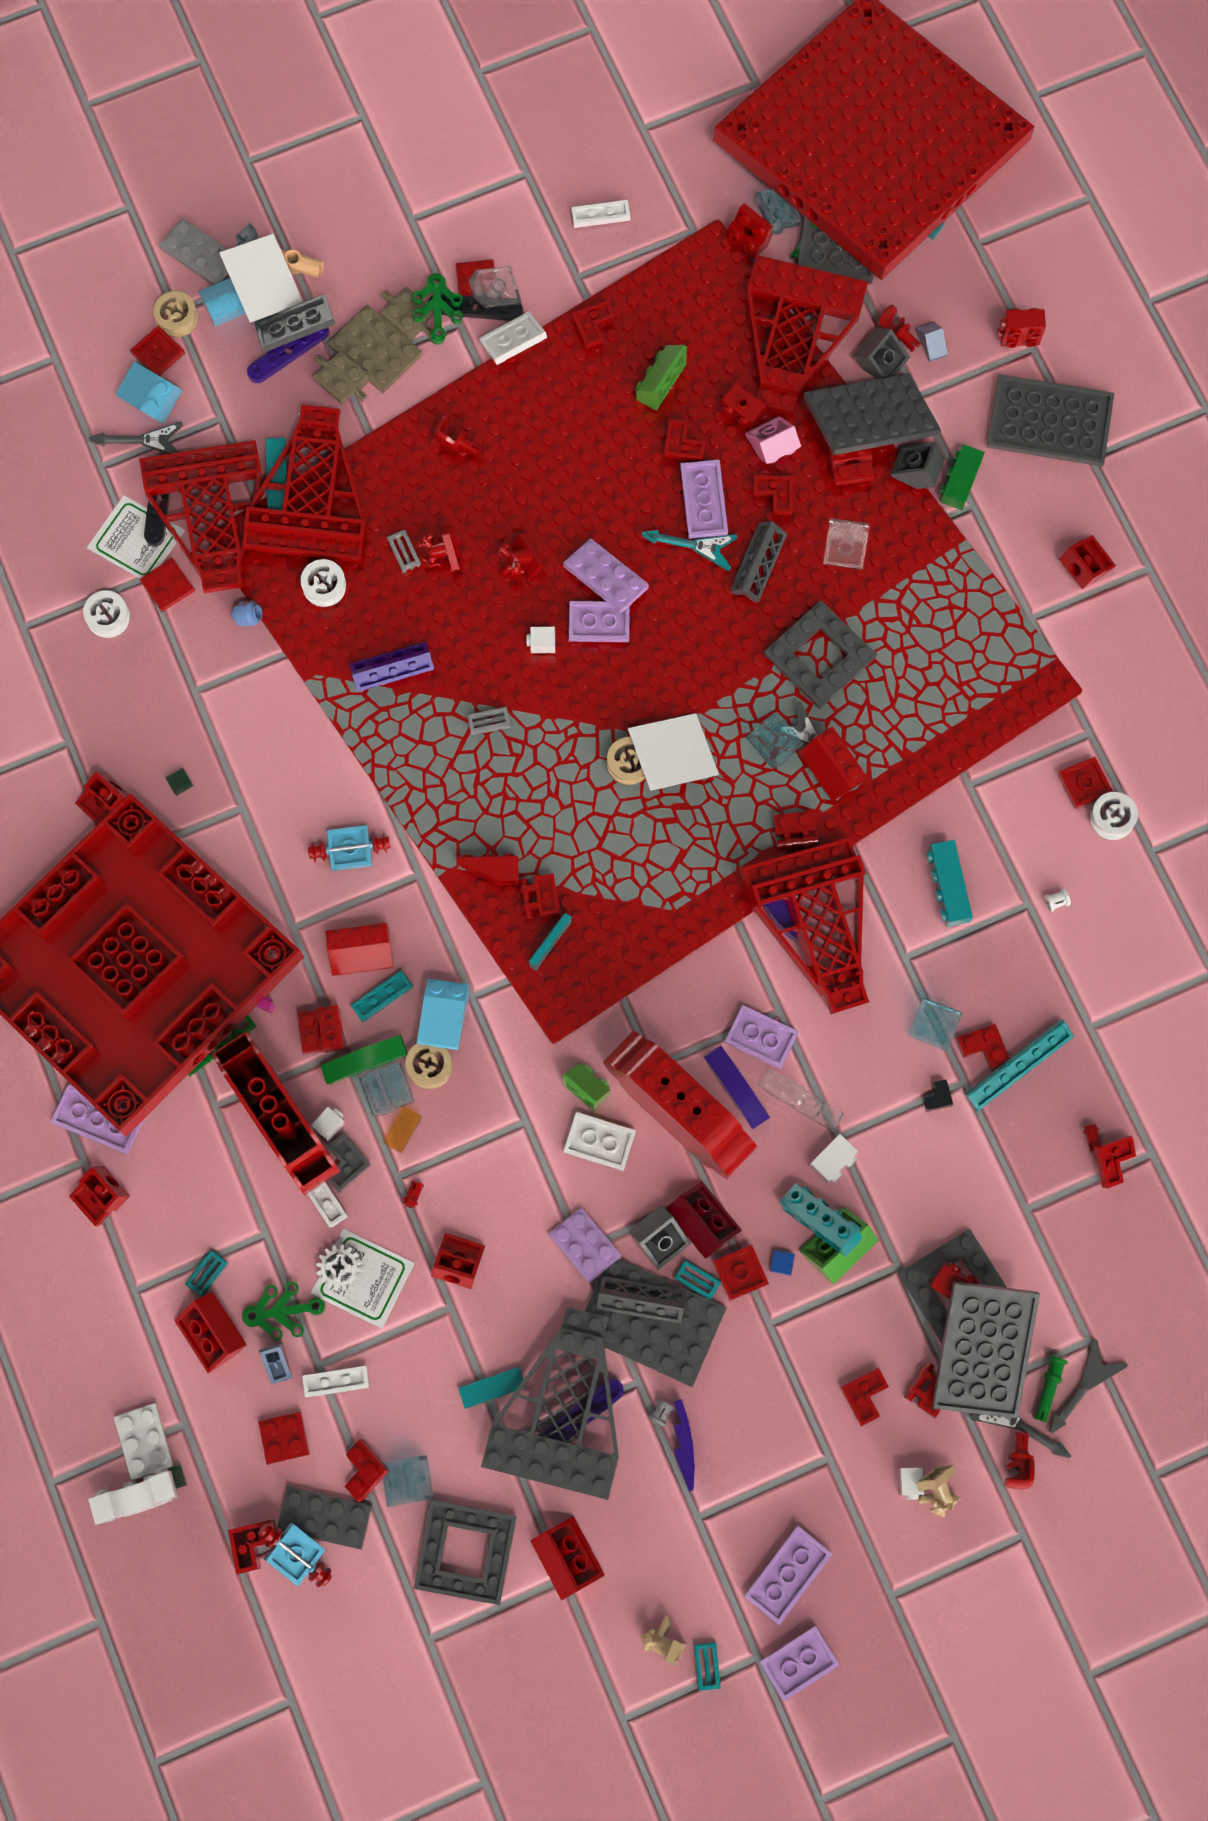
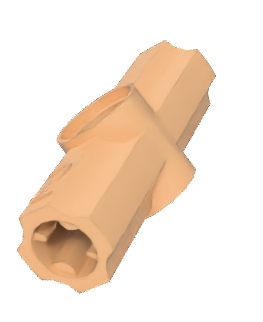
M280 249L291 274L302 273L317 278L321 276L324 265L323 260L301 255L299 251L294 249L288 251Z

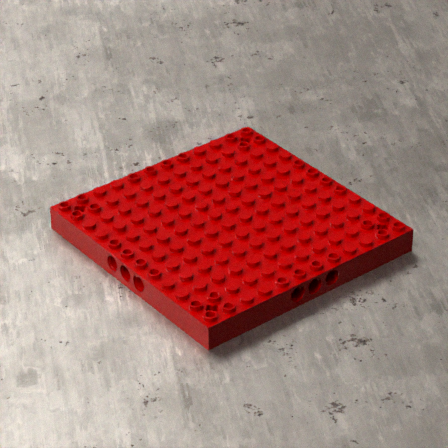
M855 0L715 126L713 141L882 280L1030 141L1035 126L879 0Z
M130 793L0 919V1015L120 1133L127 1137L304 958V955L287 937ZM273 953H274L275 955H277V957H276L275 959H273V957H271V955H272ZM123 1103H126V1105H127V1108H126V1109H123V1107H122V1104H123Z

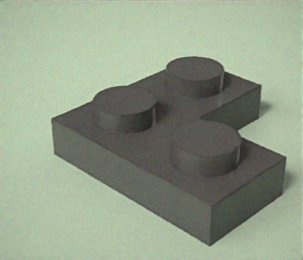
M344 1133L328 1146L341 1162L337 1165L340 1172L328 1181L340 1193L367 1170L371 1164Z

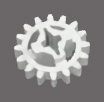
M341 1244L340 1249L333 1245V1251L330 1252L328 1249H325L327 1255L319 1256L322 1263H316V1266L321 1268V1270L316 1273L318 1276L323 1275L320 1282H328L326 1285L328 1289L333 1285L334 1290L337 1292L339 1287L347 1291L348 1284L354 1287V1279L360 1281L357 1273H363V1270L358 1268V1266L363 1264V1262L356 1260L359 1257L358 1253L352 1255L353 1248L349 1247L346 1251L343 1244ZM336 1255V1258L333 1261L328 1262V1260L332 1256ZM346 1255L351 1258L353 1265L347 1264ZM341 1263L345 1268L338 1273L335 1266H339ZM326 1271L333 1273V1281L329 1279ZM352 1274L347 1280L343 1281L346 1275Z

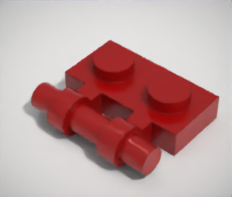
M814 810L773 815L775 837L784 836V840L777 841L778 849L786 848V850L797 846H804L806 848L818 844V836H809V833L816 832ZM802 834V838L791 839V835Z
M554 873L533 876L535 883L533 885H528L527 878L520 879L519 894L522 895V912L525 913L526 920L534 919V910H539L540 918L560 915ZM536 892L537 902L531 903L530 894Z
M927 1361L924 1367H921L917 1372L919 1375L913 1384L910 1383L908 1386V1392L904 1398L912 1402L914 1397L918 1396L921 1400L917 1407L933 1418H936L941 1409H933L932 1407L937 1375L934 1376L930 1373L934 1365ZM927 1379L931 1384L926 1392H924L920 1388Z

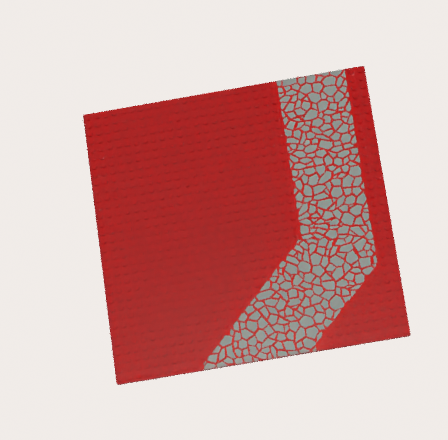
M720 220L713 221L544 325L542 328L546 332V339L496 365L492 358L344 449L366 528L361 563L326 559L340 566L346 580L345 594L338 603L328 607L316 606L308 601L301 586V575L306 566L313 561L324 558L246 550L241 569L243 587L240 590L247 600H253L261 607V621L552 1044L558 1043L752 914L754 910L751 907L739 870L742 867L849 837L854 846L1082 693V688L931 492L927 488L916 489L891 476L899 453L893 444L871 448L874 481L835 486L828 457L829 446L803 398L805 392L847 385L828 359L798 397L793 416L766 409L765 415L754 427L756 428L778 416L795 426L801 445L794 453L784 455L774 463L766 464L759 459L745 433L750 430L747 427H741L737 420L726 416L722 412V409H720L721 400L735 383L756 398L760 387L746 296L754 263L740 247L725 236L727 228ZM752 297L755 316L770 320L775 318L778 303ZM608 300L615 315V320L599 325L604 343L586 349L573 320L572 312ZM790 310L785 312L789 319L794 316ZM781 315L778 324L785 321ZM798 320L792 323L795 329L802 327ZM756 324L760 354L764 355L771 328ZM788 325L780 329L784 336L792 332ZM806 331L799 333L802 340L810 337ZM777 332L775 333L773 341L780 338ZM795 336L787 340L791 346L799 343ZM812 341L806 344L809 350L811 348ZM783 342L775 346L779 353L787 349ZM666 345L687 346L686 366L657 411L639 402L635 389L640 381L643 382L646 378L645 374L649 366L655 364L658 352L660 350L663 351ZM817 345L810 367H814L824 355ZM802 347L794 350L798 357L806 353ZM772 348L770 351L769 358L775 355ZM791 353L783 356L786 363L794 360ZM808 358L801 361L804 367L806 366ZM779 359L771 363L775 368L783 366ZM798 364L790 367L792 372L797 373L801 371ZM444 415H447L450 420L448 431L450 436L455 435L456 427L459 426L460 432L463 430L468 431V439L482 446L477 457L464 449H460L458 452L452 451L434 439V429ZM669 419L688 421L686 439L705 441L703 461L720 460L728 535H737V540L720 549V553L731 566L730 571L723 569L698 554L692 548L658 541L654 544L642 537V532L658 530L659 534L692 541L704 539L688 538L680 463L697 461L664 458ZM333 459L327 463L331 469L333 467ZM339 461L335 490L352 492L342 461ZM324 466L316 470L321 477L329 472ZM313 473L305 478L310 485L318 480ZM754 475L793 476L792 515H773V497L753 496ZM329 477L328 479L325 480V482L327 483V485H328L329 487H330L331 477ZM301 481L294 488L301 492L306 486ZM322 484L314 488L318 495L326 490ZM292 490L290 494V499L295 496ZM310 491L302 496L307 503L315 498ZM329 494L322 498L326 504L328 503ZM267 497L260 500L256 507L268 509ZM335 498L333 500L331 516L360 519L353 499ZM299 499L291 504L296 511L304 506ZM319 501L311 506L316 513L324 508ZM308 509L303 512L311 514ZM246 510L234 516L239 544H242ZM772 521L785 531L787 536L759 602H754L745 594H733L730 589L758 523ZM225 522L218 526V528L223 530L228 523ZM453 525L462 556L460 569H451L448 556L436 559L437 562L441 563L440 567L429 568L422 561V557L429 558L428 549L425 546L419 548L417 544L424 535L429 534L433 535L430 539L433 543L437 536L443 541L442 533L444 527ZM231 527L227 534L234 537L233 529ZM212 530L207 537L215 541L220 534ZM403 530L406 531L421 563V566H415L412 570L408 569L405 573L402 572L387 540L388 536ZM775 531L773 534L774 543H777V540L780 535H778ZM526 533L544 561V567L534 577L529 576L523 565L520 567L525 570L524 573L510 576L509 572L507 575H502L500 571L506 564L507 558L504 555L498 557L499 547L508 543L507 548L513 551L511 544L519 534ZM401 536L400 539L403 543V546L410 558V561L413 562V556L406 544L404 537ZM223 537L218 544L227 548L231 541ZM590 538L649 584V588L629 606V642L569 641L570 601L607 602L564 568L563 563ZM394 539L393 542L398 550V553L404 565H406L407 562L402 554V551L396 539ZM215 547V549H214L213 551L215 552V551H221V550H219L218 548ZM770 548L765 553L767 560L771 557ZM762 565L758 569L759 577H762L764 573ZM317 574L316 576L319 578L320 584L323 583L320 580L319 574ZM314 577L310 582V586L314 585ZM337 580L333 582V589L337 585ZM327 582L324 583L327 586L328 592H331L327 585ZM753 583L750 591L755 594L757 589L756 584ZM820 601L830 608L877 654V657L821 709L764 656V651ZM531 627H555V653H531V646H527V634H531ZM821 630L794 653L820 680L847 656ZM419 643H427L434 670L357 692L349 664ZM798 701L802 703L817 734L820 735L833 726L867 775L864 782L834 802L830 800L798 753L807 744L773 730L775 726H794L798 723ZM502 707L507 708L511 728L471 736L467 718L468 714ZM504 713L472 720V722L504 716ZM696 713L719 773L717 776L650 791L646 778L633 785L621 784L614 780L607 769V754L614 742L624 737H631L628 728ZM493 724L478 726V727H474V728L489 726V725H493ZM628 749L622 750L616 755L615 760L619 761L622 752H624L626 762L629 761L632 766L633 760L630 761L627 757ZM640 761L638 762V767L636 770H634L632 766L630 773L636 772L639 769H641L642 766L640 764ZM814 810L816 832L809 833V836H818V844L806 848L804 846H797L786 850V848L778 849L777 841L784 840V836L775 837L773 815ZM802 834L791 835V839L802 838ZM506 853L514 854V856L519 858V885H497L459 867L457 857H461L464 854H471L474 857H482L483 854H493L494 856H502ZM554 873L560 915L540 918L539 910H534V919L526 920L525 913L522 912V895L519 894L520 879L527 878L528 885L535 884L533 876ZM536 892L531 893V903L537 902ZM565 913L572 917V923L535 971L530 967L529 960Z

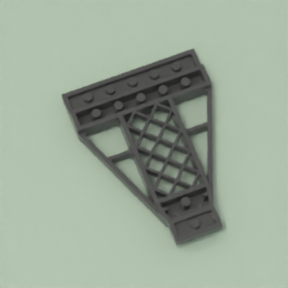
M567 1307L562 1327L492 1423L481 1467L598 1498L609 1499L619 1460L604 1346V1336L609 1317ZM557 1350L563 1351L562 1354L555 1357ZM569 1353L585 1358L574 1363ZM567 1354L573 1365L561 1371L556 1360ZM548 1358L539 1397L531 1398L520 1395L544 1359ZM590 1358L597 1360L596 1368ZM588 1359L593 1371L582 1376L577 1366ZM554 1363L560 1373L550 1378ZM575 1367L580 1379L569 1384L564 1373ZM600 1372L604 1374L609 1417L593 1414L590 1411ZM594 1374L591 1388H589L584 1379ZM562 1376L567 1387L556 1393L551 1381ZM583 1381L588 1392L577 1398L571 1387ZM549 1384L554 1395L544 1400ZM570 1389L575 1400L564 1406L558 1395ZM589 1395L584 1410L579 1400ZM556 1397L562 1408L551 1414L545 1403ZM516 1398L532 1401L537 1405L529 1432H522L499 1425L500 1420ZM577 1402L583 1413L572 1419L566 1408ZM542 1406H544L549 1416L539 1421ZM564 1410L570 1421L558 1427L553 1416ZM583 1417L579 1432L574 1422ZM590 1417L610 1421L614 1448L613 1454L582 1446L587 1422ZM551 1418L556 1430L545 1435L540 1424ZM572 1424L578 1435L566 1441L561 1430ZM537 1427L539 1428L543 1437L535 1435ZM559 1432L564 1442L548 1437ZM578 1438L576 1445L569 1444L570 1442Z

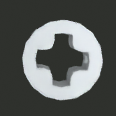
M1062 888L1060 892L1044 895L1045 904L1050 912L1064 905L1070 906V897L1065 888Z

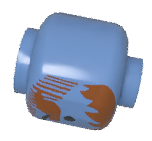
M253 600L238 601L231 611V616L238 626H255L262 618V609Z

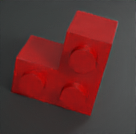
M267 1520L228 1530L236 1574L262 1569L258 1547L266 1545V1540L260 1542L258 1540V1532L266 1523L273 1522L275 1524V1520Z

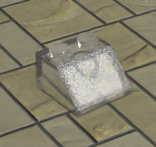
M511 266L476 270L469 279L474 298L485 308L522 302Z
M830 518L823 564L863 569L869 524Z

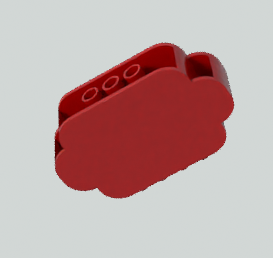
M245 1031L211 1054L223 1076L263 1137L304 1195L340 1172L328 1150L248 1031Z
M632 1031L603 1061L608 1071L619 1081L621 1087L695 1158L706 1167L712 1168L723 1178L728 1179L756 1150L757 1145L753 1139L743 1130L740 1122L662 1048L651 1040L647 1041L636 1031Z

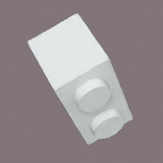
M839 1134L809 1167L827 1184L831 1180L835 1183L843 1174L841 1170L845 1166L849 1168L857 1160L855 1155L858 1151Z

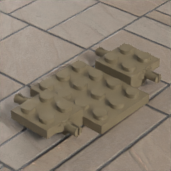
M408 287L395 297L387 290L384 291L381 297L388 301L389 304L380 312L381 316L369 305H366L327 342L328 347L336 355L329 361H326L321 355H317L318 357L315 358L314 361L322 368L313 376L314 381L340 404H343L353 395L359 398L361 402L364 399L366 400L367 395L361 390L369 382L381 393H385L423 356V352L411 341L421 331L430 337L432 329L427 323L434 316L433 310L424 317L422 322L414 321V310L421 309L427 303L423 301L420 305L414 304L412 301L414 292Z

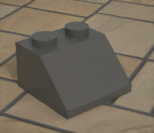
M876 328L854 354L862 369L876 379L895 376L910 358L892 329Z
M937 442L901 446L891 476L916 489L935 487L945 460Z
M662 1205L628 1231L657 1270L691 1244L673 1216Z

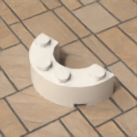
M163 1468L155 1471V1474L143 1477L144 1481L138 1484L136 1481L123 1484L124 1488L109 1492L108 1489L95 1492L96 1497L88 1499L95 1525L114 1521L116 1518L123 1516L127 1517L170 1502L172 1498H178L172 1472L168 1471V1468Z

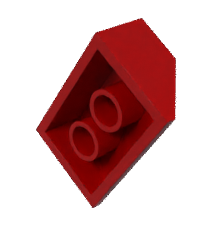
M833 726L815 737L798 752L832 802L864 782L867 778V775Z
M387 923L325 931L332 976L394 968L390 931Z
M213 1292L194 1300L174 1320L208 1374L236 1356L247 1346Z
M574 1516L530 1540L561 1600L605 1576Z

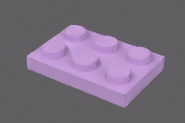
M570 601L569 641L629 642V607L620 613L608 602Z
M742 1005L725 1040V1044L781 1070L799 1031Z
M582 1208L549 1233L551 1239L588 1283L622 1257Z
M813 1626L760 1661L761 1666L783 1702L839 1666L816 1626Z

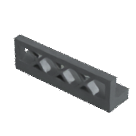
M772 521L758 523L730 589L733 594H745L754 602H759L787 536V533ZM774 531L780 535L777 543H774L773 540ZM768 548H770L771 553L769 560H767L765 554ZM762 565L764 573L762 577H759L758 569ZM753 583L756 584L757 589L755 594L750 591Z
M602 1276L597 1309L681 1324L686 1290ZM605 1284L613 1285L616 1289H605ZM635 1289L637 1293H629L627 1290ZM648 1293H657L659 1296L651 1297ZM669 1297H681V1301H674Z

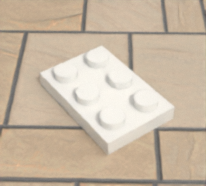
M528 311L480 337L479 340L496 365L546 339L547 335Z
M576 1112L563 1152L624 1172L636 1130Z
M156 1403L114 1417L131 1480L145 1477L163 1468L174 1467Z

